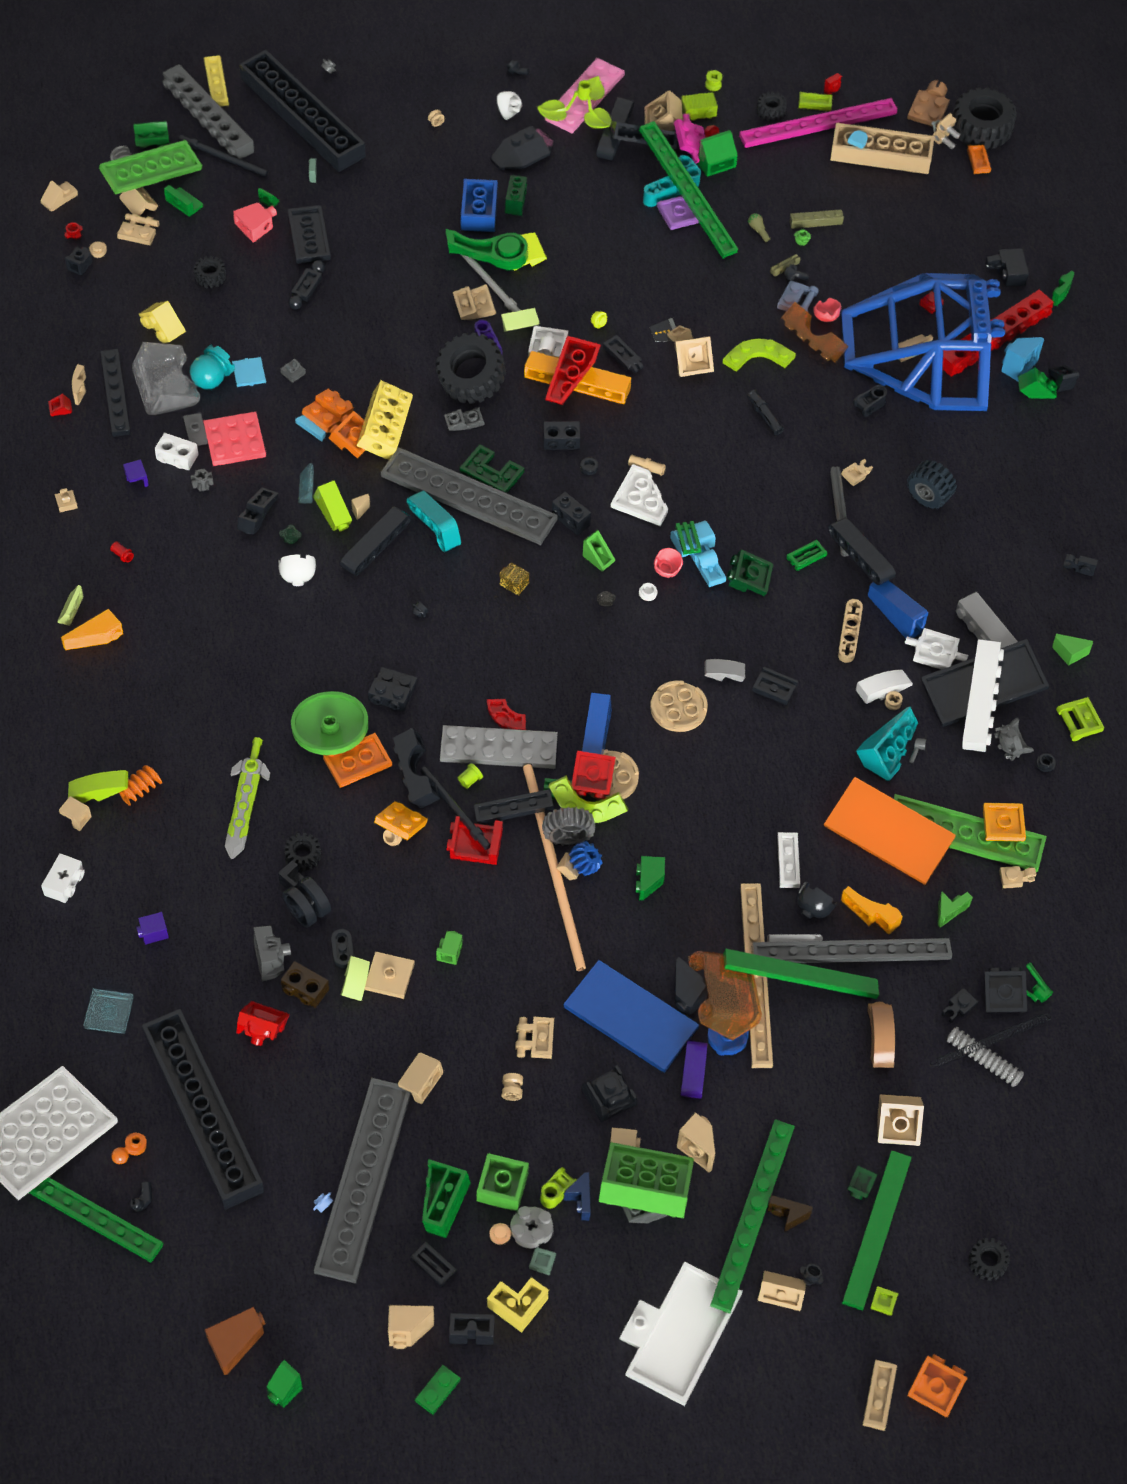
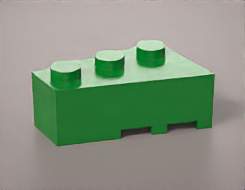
M428 1159L427 1188L422 1221L427 1232L446 1238L471 1181L467 1171Z

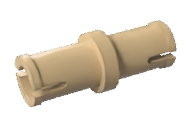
M634 455L630 456L628 462L629 466L634 464L661 476L666 468L665 464L651 461L650 458L644 459Z

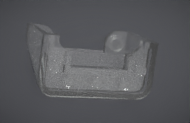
M143 342L134 359L133 373L148 415H158L195 406L200 400V394L196 388L188 389L182 371V366L187 359L182 345Z

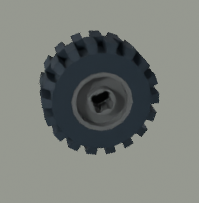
M926 460L921 462L907 479V487L914 499L931 509L942 507L955 493L957 488L956 480L953 478L952 473L936 461Z

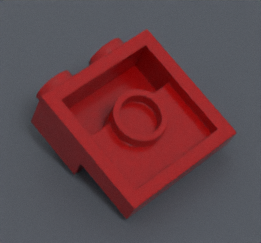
M577 751L572 779V787L579 796H586L587 793L594 794V798L605 799L606 796H610L616 757Z

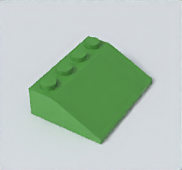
M611 1142L603 1174L599 1202L684 1218L694 1158Z

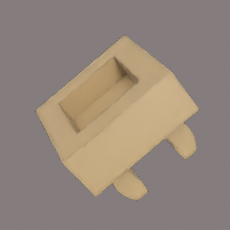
M66 488L60 490V493L55 494L59 512L77 509L73 490L67 491Z

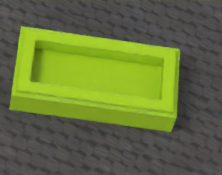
M800 92L799 108L831 111L832 95Z

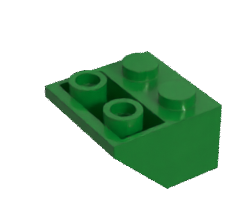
M730 130L700 140V162L698 164L707 177L736 167L738 155Z

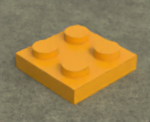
M394 801L376 816L374 823L408 840L426 825L428 819L420 813L412 811L403 804Z
M983 804L986 841H1025L1023 804Z

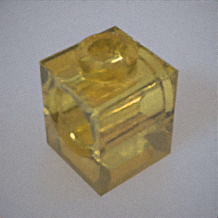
M513 563L504 567L500 572V585L518 596L529 584V572Z

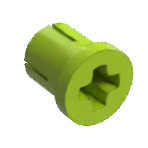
M472 763L457 777L466 789L477 780L483 778L481 771Z

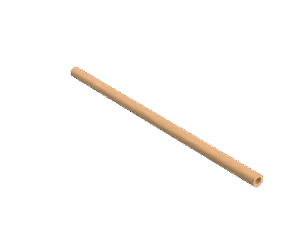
M531 764L523 766V771L529 793L538 792L533 767ZM545 812L535 813L577 971H583L586 969L561 872L556 868L558 861L553 842L545 839L542 831Z

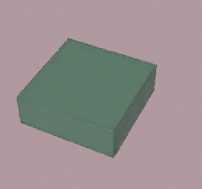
M310 159L309 181L310 183H316V159Z
M536 1247L529 1269L550 1275L556 1253Z

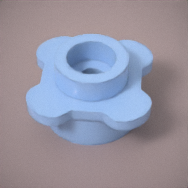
M330 1192L326 1196L322 1193L314 1201L316 1204L314 1210L318 1209L322 1213L333 1202L329 1197Z

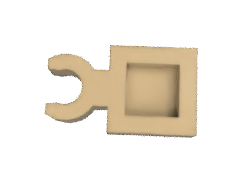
M864 459L860 462L859 466L853 463L845 468L841 475L854 486L864 480L873 467H865L866 460Z

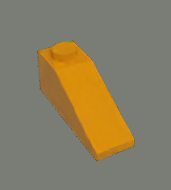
M107 609L65 634L61 639L63 648L70 650L108 644L123 635L120 621Z

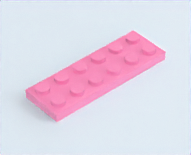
M597 58L559 101L567 107L574 96V92L577 91L580 81L599 76L605 94L601 99L591 100V107L594 110L624 76V70ZM577 96L569 110L565 111L567 114L565 119L552 121L545 118V120L573 133L584 121L585 114L590 112L588 100H580Z

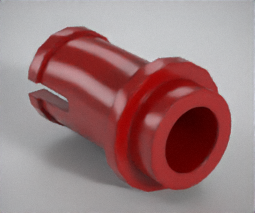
M114 542L111 545L110 550L118 555L122 562L128 563L133 559L134 554L131 549H126L119 542Z

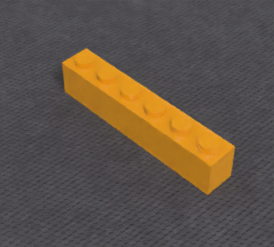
M531 351L525 364L524 377L551 384L559 358ZM591 367L573 391L625 404L631 389V377Z

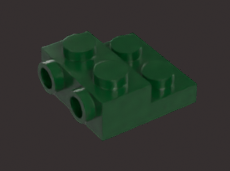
M741 549L730 560L732 569L729 570L726 577L729 580L728 585L742 592L749 589L765 596L768 592L773 563Z

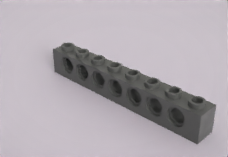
M180 64L163 72L165 88L169 89L176 99L178 98L182 105L191 112L192 116L196 117L200 124L209 130L210 135L215 137L219 144L227 149L229 155L243 159L254 153L253 140Z

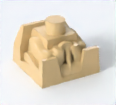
M709 336L674 341L678 359L677 370L680 377L714 372Z

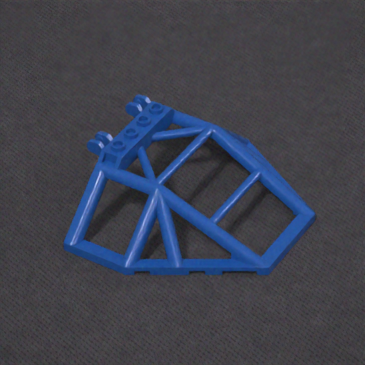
M922 273L841 310L844 368L851 371L854 369L873 378V381L880 385H888L894 388V391L914 401H922L928 404L929 408L934 410L987 411L991 337L1005 336V330L1002 328L1004 327V321L1002 319L990 321L988 297L995 298L1001 294L1000 289H998L1000 286L999 280L989 279L985 281L974 274ZM933 289L938 340L899 348L895 302ZM952 289L966 290L967 300ZM941 291L969 310V318L946 337ZM888 305L892 350L855 358L852 317H857L859 314ZM970 326L972 340H953ZM943 350L979 351L977 398L941 397ZM925 353L904 382L873 368L874 364ZM932 363L931 394L929 395L913 386Z

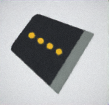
M673 318L650 326L656 342L672 341L667 336V333L676 328Z

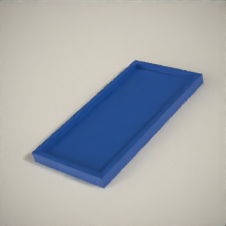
M600 960L597 961L564 1003L565 1009L663 1073H665L687 1044V1040L689 1041L699 1028L698 1023Z

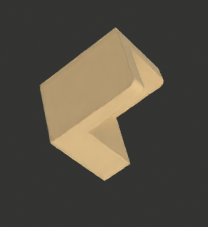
M69 797L59 809L60 814L71 819L73 828L79 831L91 818L90 808L72 797Z

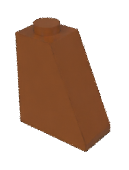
M254 1307L205 1330L207 1339L224 1375L228 1374L264 1334V1318L261 1312L256 1313Z

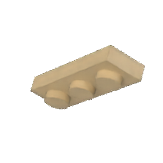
M875 1360L863 1426L885 1430L897 1365Z

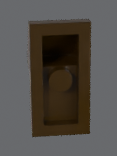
M771 1195L767 1211L772 1212L775 1216L788 1217L784 1230L786 1232L808 1220L813 1206Z

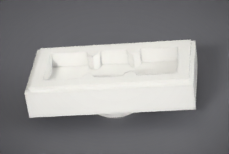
M640 1300L621 1334L620 1340L639 1349L659 1309Z

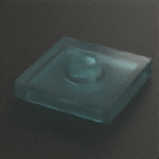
M93 989L84 1021V1028L125 1034L134 998L133 994Z

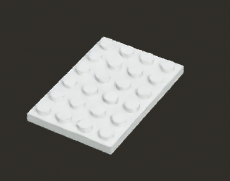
M63 1066L0 1113V1182L18 1200L117 1124V1118Z

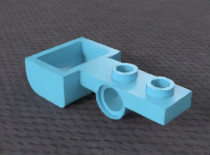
M707 521L695 524L701 545L700 553L683 555L677 531H671L670 538L682 557L688 555L692 557L709 587L726 582V576L718 564L715 551L709 549L715 547V534ZM689 529V533H690V536H691V540H692V543H693V546H694V549H695L696 546H695V543H694V539H693V536H692V532H691V529ZM681 530L687 550H689L690 548L685 535V531Z

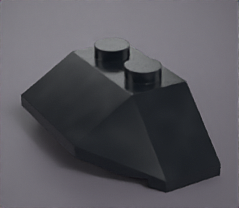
M530 126L504 139L492 155L491 161L500 170H505V168L524 169L549 156L554 140L544 130Z

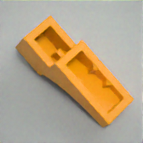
M849 886L843 890L841 901L868 926L876 922L888 934H891L900 926L903 916L896 907H892L889 903L883 905L861 896Z

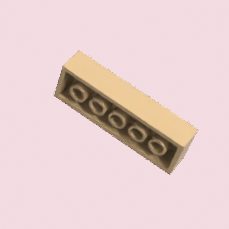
M836 123L831 161L929 174L934 136ZM863 131L867 134V143L863 149L848 143V138L853 132Z

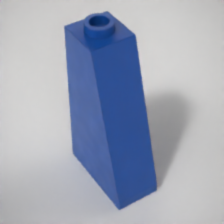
M889 580L881 585L872 582L869 586L868 597L905 638L907 636L916 638L921 635L925 628L928 611Z
M591 693L582 748L583 752L604 754L612 713L610 695Z

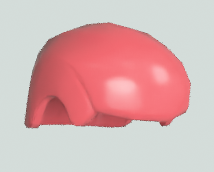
M828 298L824 303L819 300L814 306V314L823 322H832L840 314L841 303L832 298Z
M672 548L660 550L654 560V569L663 577L670 578L676 576L683 565L681 554Z

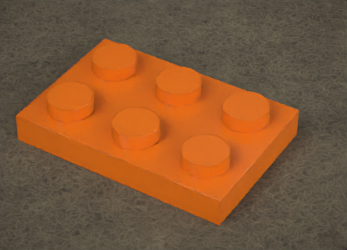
M376 733L364 737L356 747L347 752L336 755H323V759L339 788L392 766V761Z

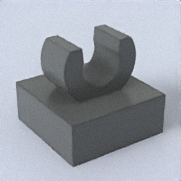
M294 358L281 368V374L293 383L305 375L306 370Z

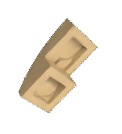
M78 364L72 378V390L76 405L80 404L86 392L84 380L86 379L84 366Z

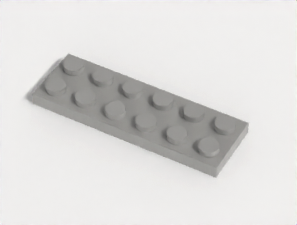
M443 725L440 762L519 767L531 764L535 768L555 769L558 732Z

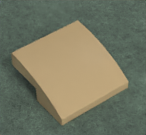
M487 284L470 290L468 286L453 292L461 320L484 318L496 314Z

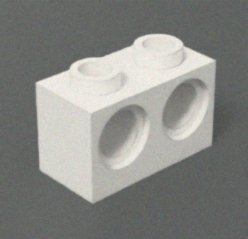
M164 433L155 447L156 459L180 469L190 470L198 456L197 444Z

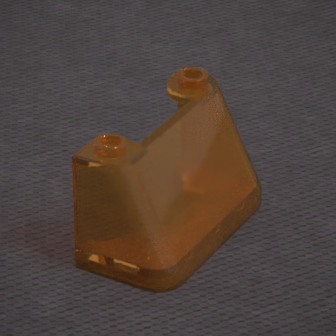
M696 951L688 956L689 966L695 971L704 969L709 999L700 1005L698 1011L701 1024L734 1040L760 1022L762 1012L753 974L724 969L723 953Z

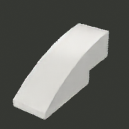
M893 670L859 681L856 691L863 701L868 704L878 698L883 700L889 692H900L912 686L913 683L903 670Z

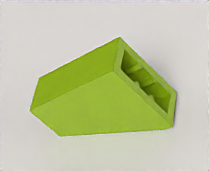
M335 481L319 486L313 497L332 530L338 529L343 531L349 528L352 518Z

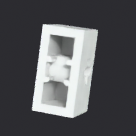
M59 854L42 884L44 895L66 903L68 898L73 896L77 882L81 881L84 876L82 862Z

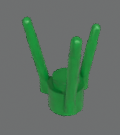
M1029 962L1026 967L1038 983L1032 988L1034 993L1027 990V996L1034 1002L1039 1000L1043 1003L1053 994V991L1043 981L1032 963Z

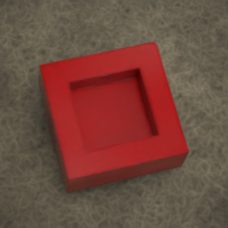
M837 73L825 80L824 92L827 95L840 89L842 76Z
M932 291L923 297L919 303L931 314L936 311L934 293Z

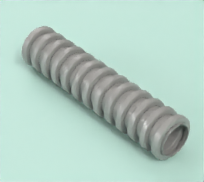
M956 1027L949 1034L947 1042H952L954 1047L958 1046V1049L975 1043V1038L971 1039L969 1034L965 1035L963 1030L959 1031V1027ZM986 1047L968 1055L970 1058L974 1057V1061L978 1060L980 1065L984 1064L986 1069L990 1068V1072L994 1071L996 1076L1000 1075L1002 1080L1006 1079V1083L1010 1082L1012 1087L1017 1086L1024 1075L1023 1071L1019 1072L1017 1067L1013 1068V1064H1008L1007 1060L1003 1061L1001 1056L997 1057V1053H992L991 1049L987 1050Z

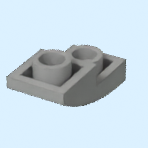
M709 659L705 661V676L719 681L727 677L742 682L745 679V664L731 660Z

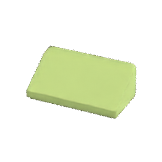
M535 308L501 314L504 332L540 324Z
M80 585L70 593L58 623L68 626L72 624L83 599L82 587Z

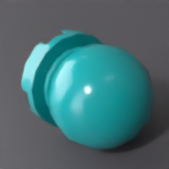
M210 344L204 350V355L197 357L190 366V375L194 384L202 389H213L219 386L224 376H229L235 370V365H231L228 360L230 356L219 346L214 348Z

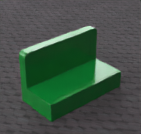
M170 185L164 188L166 201L188 217L203 207L202 202L182 188L176 190Z

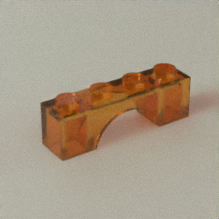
M796 302L781 317L786 321L784 325L791 331L793 329L798 331L796 335L803 341L805 339L810 341L808 345L815 351L817 349L822 351L820 355L827 361L831 359L836 362L849 347L832 332L822 336L813 335L810 329L812 316Z

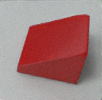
M60 394L48 401L51 416L72 413L71 401L64 394Z

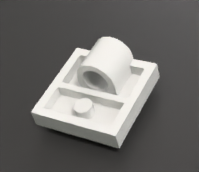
M534 326L528 357L531 351L559 358L568 336V331Z

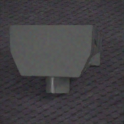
M271 926L254 927V949L263 982L274 979L285 971L283 965L284 956L291 955L289 943L281 944L280 938L274 937Z

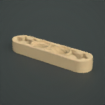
M857 599L849 600L845 608L838 658L844 663L852 662L855 658L863 604ZM852 607H856L855 614H851ZM853 620L857 625L849 626L847 621ZM850 635L854 640L847 641L844 637ZM846 647L849 648V655H845Z

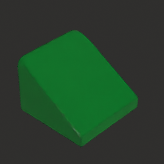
M261 188L258 189L259 201L263 204L274 207L279 202V199Z

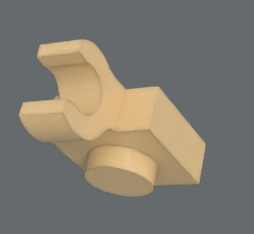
M1020 866L1002 867L999 871L1003 889L1022 887L1023 882L1035 881V868H1027L1021 871Z

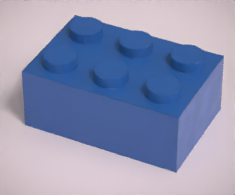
M464 179L461 230L495 232L498 180Z

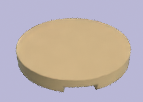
M670 681L658 687L651 699L650 705L655 721L663 728L675 732H685L698 727L705 719L708 707L706 696L701 689L684 683V681Z
M605 749L603 755L616 757L610 796L619 792L621 797L625 799L637 787L639 779L638 767L634 760L626 753Z

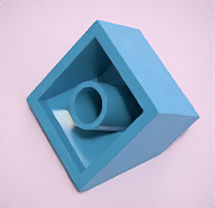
M1017 338L1013 343H1009L1005 349L1006 355L1002 360L1003 367L1001 371L1018 381V376L1028 372L1038 362L1044 338Z

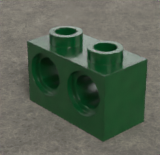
M510 175L505 199V214L522 216L527 192V177Z

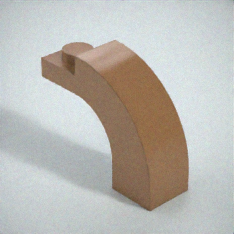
M883 1002L868 1004V1014L872 1030L873 1067L894 1068L895 1027L892 1005Z

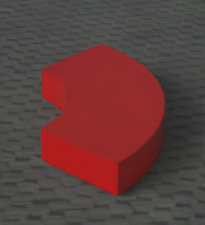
M487 699L488 712L503 729L526 730L525 714H518L512 711L507 705L506 699Z

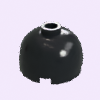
M804 882L797 894V903L802 909L801 914L808 919L812 917L818 919L827 917L838 903L833 902L834 899L819 888L815 887L813 890L809 888L810 883Z

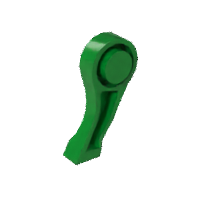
M445 229L449 254H461L472 259L491 263L505 270L518 269L528 260V244L526 239L519 234L505 233L489 239L476 240L467 238L456 231Z

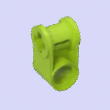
M563 1167L542 1187L540 1201L545 1208L551 1209L556 1207L564 1199V1192L577 1180L570 1177ZM552 1193L555 1195V1197L550 1198L547 1197L546 1194Z

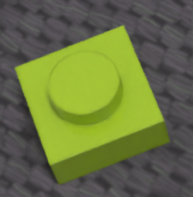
M877 1286L870 1309L891 1316L898 1293Z

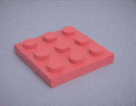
M256 412L203 421L213 466L266 457Z

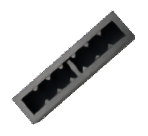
M611 121L610 134L613 139L648 144L639 131L640 126ZM660 129L670 146L676 149L678 140L676 132Z

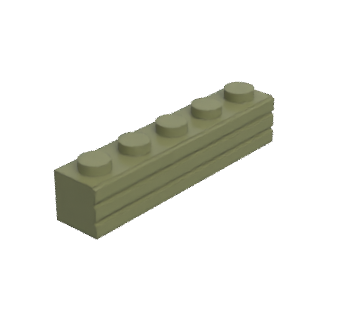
M842 209L790 214L791 229L842 225L844 216Z

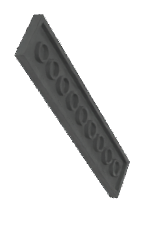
M399 447L381 471V477L418 493L424 490L434 500L539 545L543 543L557 521L558 515Z
M371 1078L314 1268V1274L352 1283L357 1282L411 1092L400 1088L396 1083Z

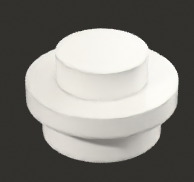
M645 583L639 589V596L643 600L651 601L656 598L657 589L653 584Z

